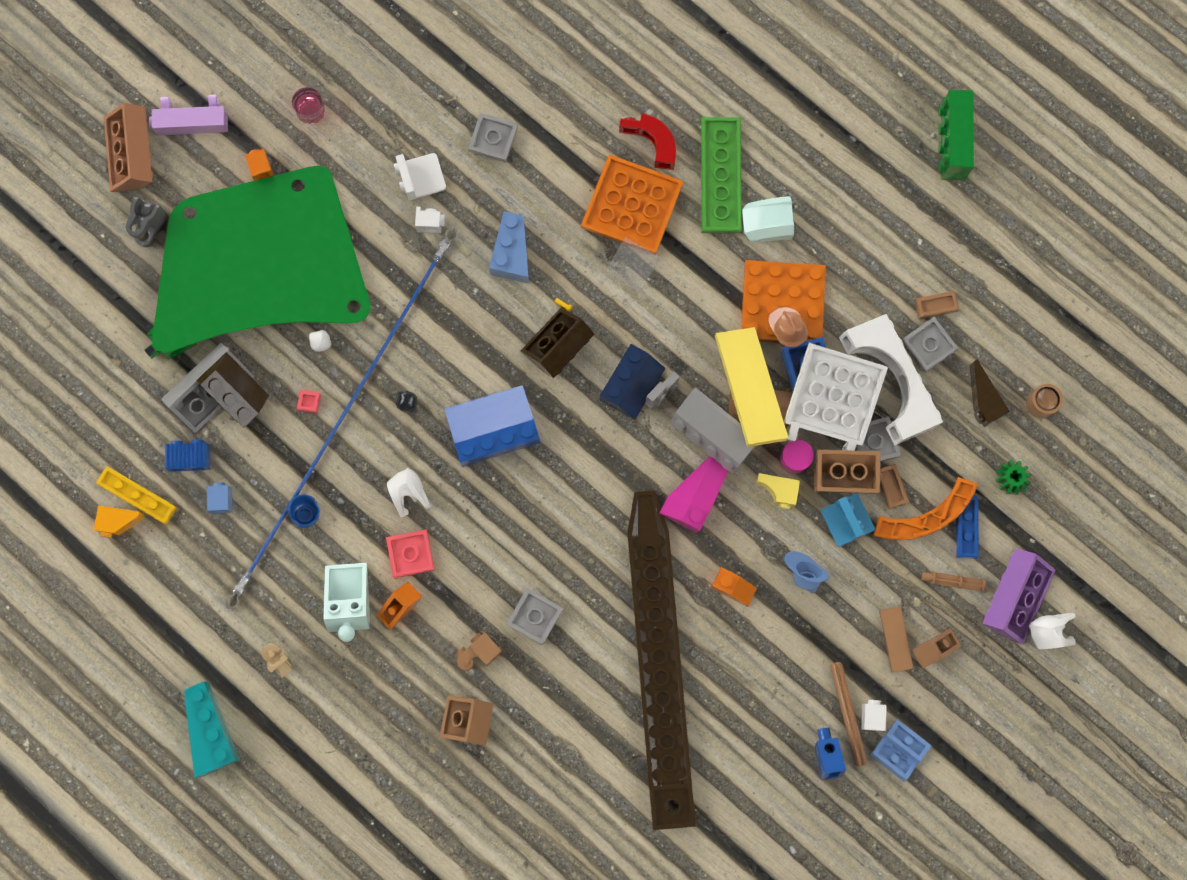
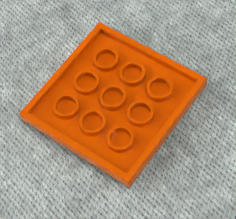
M609 154L581 223V228L656 255L684 181Z
M745 260L741 329L755 327L759 341L779 342L769 325V316L778 308L788 307L796 310L805 322L808 330L806 341L823 337L826 265Z

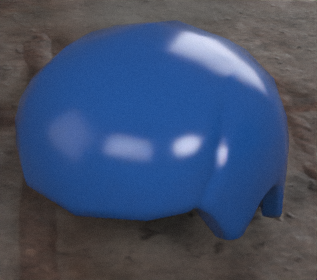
M302 494L295 496L290 501L288 515L294 525L300 528H307L313 526L319 520L320 507L314 497Z

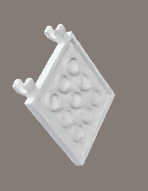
M809 343L784 419V423L789 424L786 429L788 439L795 441L800 427L847 441L842 450L855 451L857 444L863 446L888 367Z

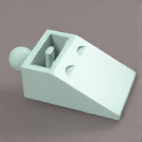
M367 563L325 566L324 622L327 632H338V637L344 642H349L354 638L355 630L369 629L370 608Z

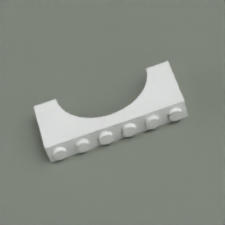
M887 314L848 329L839 337L848 355L855 353L871 355L887 365L895 375L901 390L902 404L896 420L885 427L894 445L934 429L943 423L940 412L932 402L930 393L922 383L920 374L917 373L911 357L907 354L903 342L898 337L894 325L889 320Z

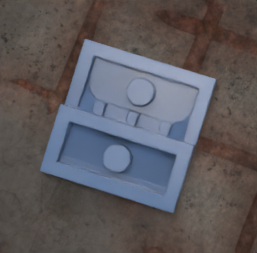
M897 719L870 756L905 782L917 764L922 761L931 745Z

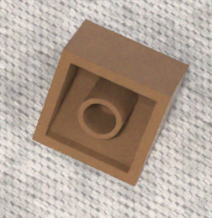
M448 695L440 738L486 746L494 703Z

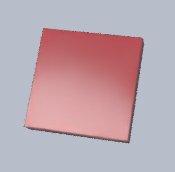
M427 529L386 537L394 579L435 571Z

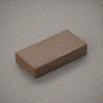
M955 291L915 298L914 300L919 319L959 311Z
M896 464L880 468V487L888 509L908 504L909 500Z

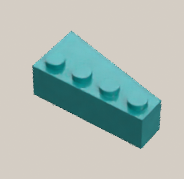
M203 681L185 689L184 696L194 778H201L240 761L210 683Z

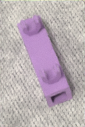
M208 95L209 107L172 108V101H169V97H161V109H152V116L149 117V126L156 135L228 132V113L224 106H219L217 95Z

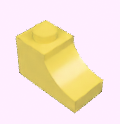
M758 474L756 485L764 487L771 493L774 499L773 504L778 505L779 509L790 510V507L794 508L796 506L799 480Z

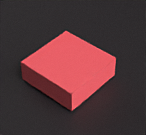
M300 390L297 410L318 414L321 393Z

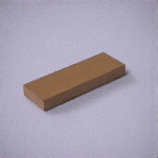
M901 606L879 610L891 672L913 669Z

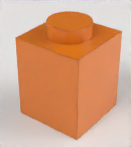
M254 149L245 155L254 181L274 176L264 149Z

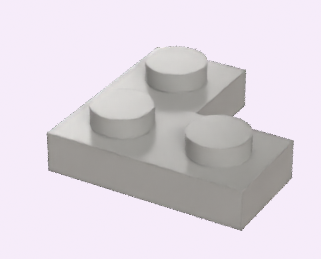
M673 371L663 383L660 382L646 396L645 405L650 410L655 406L657 408L661 406L665 401L666 394L668 392L673 393L679 386L677 382L680 376Z

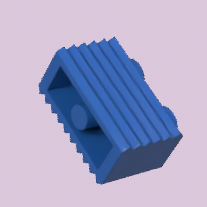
M192 440V443L184 444V441H171V444L165 445V469L167 471L211 469L210 445L204 443V440Z

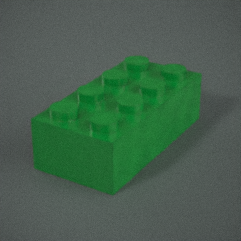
M949 90L946 97H943L942 104H939L938 116H941V123L938 126V135H941V142L938 145V154H941L938 172L941 173V180L965 181L974 168L973 90Z

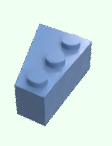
M504 211L489 266L490 275L529 284L524 216Z

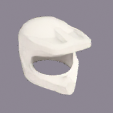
M406 468L398 472L387 482L388 491L401 518L409 514L408 510L404 508V496H410L414 502L419 500L426 510L431 508L422 482L413 470Z
M1074 613L1046 615L1031 622L1029 625L1031 637L1037 648L1052 649L1075 645L1074 637L1069 636L1065 639L1062 635V630L1065 628V624L1069 620L1074 619L1076 615Z

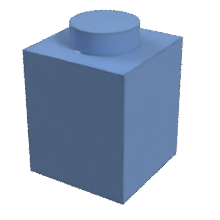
M225 482L213 483V486H207V511L211 514L233 513L232 488L226 485Z

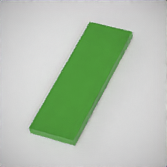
M701 117V233H741V117Z

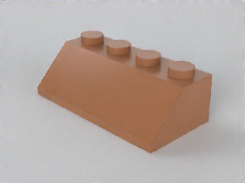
M123 103L104 116L110 192L142 189L152 182L153 173L151 171V153L149 152V134L147 132L148 119L145 107Z

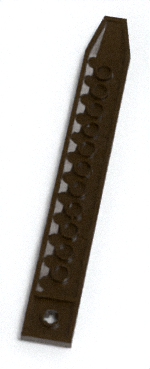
M641 491L634 492L627 537L652 829L696 827L669 530L664 516L659 514L661 507L656 492ZM670 800H674V804H678L675 813H671L670 809H666V805L670 804Z

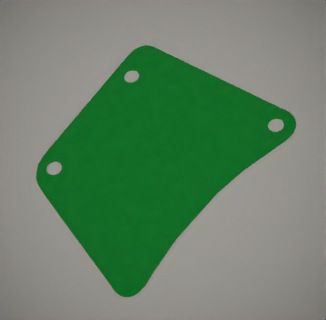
M319 165L192 196L181 201L172 210L167 228L152 334V344L156 350L161 352L175 351L221 334L271 324L296 322L358 323L364 320L370 313L371 304L332 173L329 169ZM302 180L305 187L302 191L296 192L291 188L292 182ZM187 207H193L196 209L197 215L193 219H186L183 215L184 210ZM352 300L358 301L361 306L360 310L356 313H351L347 309V304Z

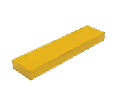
M106 466L96 482L99 486L165 525L168 524L178 508Z

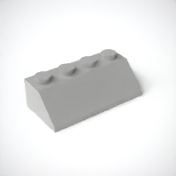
M222 343L213 349L161 399L194 433L222 408L196 380L224 353L227 352L252 378L255 377Z
M697 388L692 390L669 422L676 430L682 432L692 443L697 444L708 456L713 457L723 468L733 474L755 447H747L741 424Z

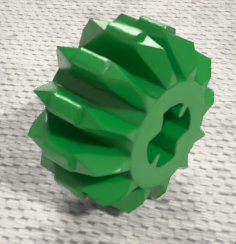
M1013 460L1008 461V465L1003 463L1001 469L996 471V474L1000 477L995 480L1002 483L999 489L1006 488V494L1013 492L1014 495H1018L1019 491L1025 492L1027 490L1026 486L1031 485L1027 478H1030L1032 474L1025 472L1028 466L1021 468V461L1015 464ZM1010 476L1017 477V480L1011 479Z

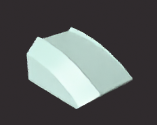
M790 196L751 202L742 209L744 233L750 242L792 240L794 236V222Z

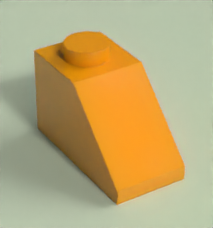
M98 505L93 530L99 532L101 537L112 538V535L120 536L143 520L144 514L138 511Z

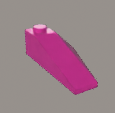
M709 456L668 495L659 514L694 533L700 531L728 470L723 468L713 457Z

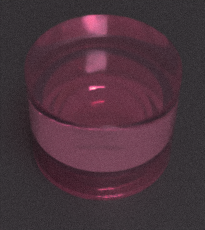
M304 87L293 95L292 106L300 121L306 124H314L323 118L325 105L317 90Z

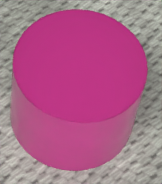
M803 440L789 442L780 455L782 467L791 474L803 473L813 461V449Z

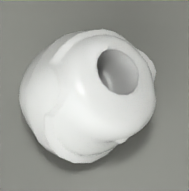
M320 330L309 334L310 346L315 352L325 351L331 347L330 336L326 331Z

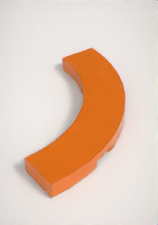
M958 477L955 486L947 498L933 510L918 517L893 519L879 516L873 536L888 540H911L925 537L941 530L963 512L972 499L978 483Z

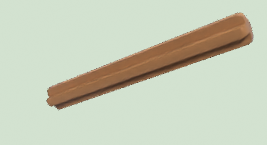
M841 662L832 663L830 667L854 762L858 767L867 764L843 665Z

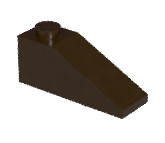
M978 359L970 365L973 410L977 422L986 427L1004 417L1010 411Z

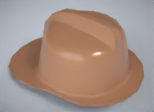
M782 307L770 314L769 325L782 345L798 347L806 341L808 336L807 326L796 310Z

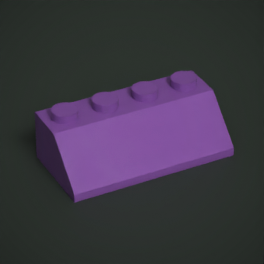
M1015 548L1013 555L1009 559L1007 569L1001 578L997 592L993 596L990 608L985 614L983 624L992 631L1023 645L1030 631L1029 625L1036 617L1055 569L1037 554Z

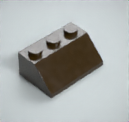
M560 308L520 352L545 374L555 378L595 334L582 318Z
M227 352L196 380L243 428L259 414L269 397L261 386Z

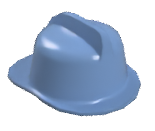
M796 551L785 554V564L793 571V580L798 587L806 589L810 593H815L821 582L828 580L829 575L827 571L806 554Z

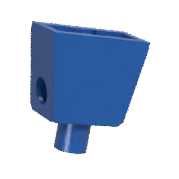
M830 728L818 729L819 741L816 742L814 747L820 779L826 780L842 777L846 767L839 739L831 737ZM825 749H829L831 753H827Z

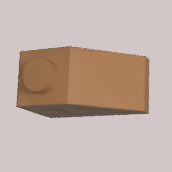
M949 628L913 649L917 661L925 668L943 659L961 647L952 629Z

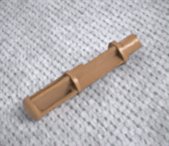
M922 572L921 580L929 581L930 584L981 592L986 588V581L984 579L937 572Z

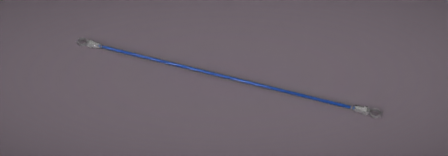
M453 226L452 228L447 229L445 235L448 231L453 230ZM458 233L450 241L447 240V236L446 239L440 241L433 263L291 500L299 495L435 265L450 250L451 241L457 239ZM290 502L250 569L233 587V595H229L226 598L225 607H228V598L235 594L238 595L236 597L237 604L234 607H230L231 611L232 608L238 606V597L244 595L254 568L288 513Z

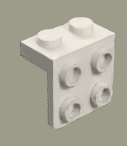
M435 153L405 161L403 154L395 156L397 163L394 164L397 176L401 175L403 180L399 182L402 194H407L409 201L446 189L440 164Z

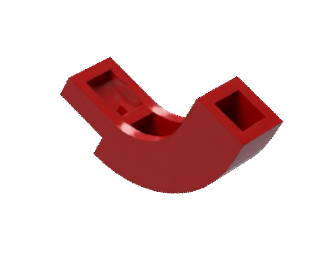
M641 113L640 121L632 117L620 118L619 133L643 136L652 142L656 150L654 168L674 170L676 144L672 133L663 122Z

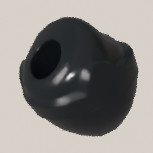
M400 391L395 405L402 412L412 413L417 406L418 399L416 394L412 392Z

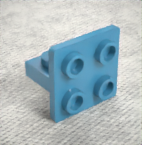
M857 493L847 498L845 496L836 503L821 509V514L838 547L875 530Z

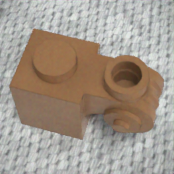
M484 632L482 635L480 633L475 635L470 640L472 644L467 649L462 647L455 656L459 668L468 671L474 666V658H480L488 666L502 651Z

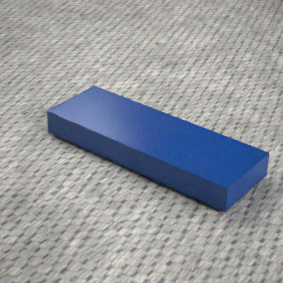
M973 496L963 512L956 518V558H979L978 496Z

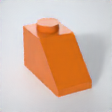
M722 567L711 586V589L747 607L757 589L742 577Z
M406 582L391 594L376 614V617L391 630L415 607L422 595L409 582Z

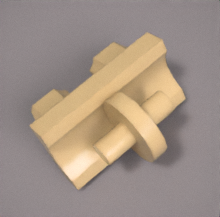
M273 643L263 647L262 657L267 661V669L270 672L276 670L281 678H283L292 670V665L287 660V651L284 648L280 650L279 646Z

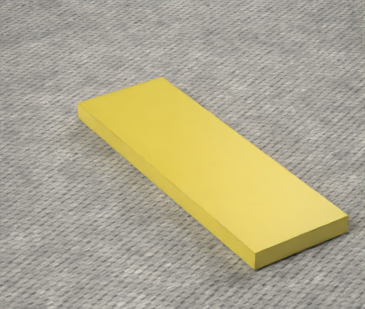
M755 327L716 333L715 339L747 447L787 441V431Z

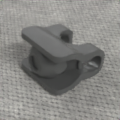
M136 196L130 206V216L125 226L126 231L130 236L134 237L139 246L149 247L154 243L158 233L165 228L169 215L162 206L151 202H143L140 197ZM137 223L136 230L132 231V226ZM147 232L149 238L146 241H141L140 238Z

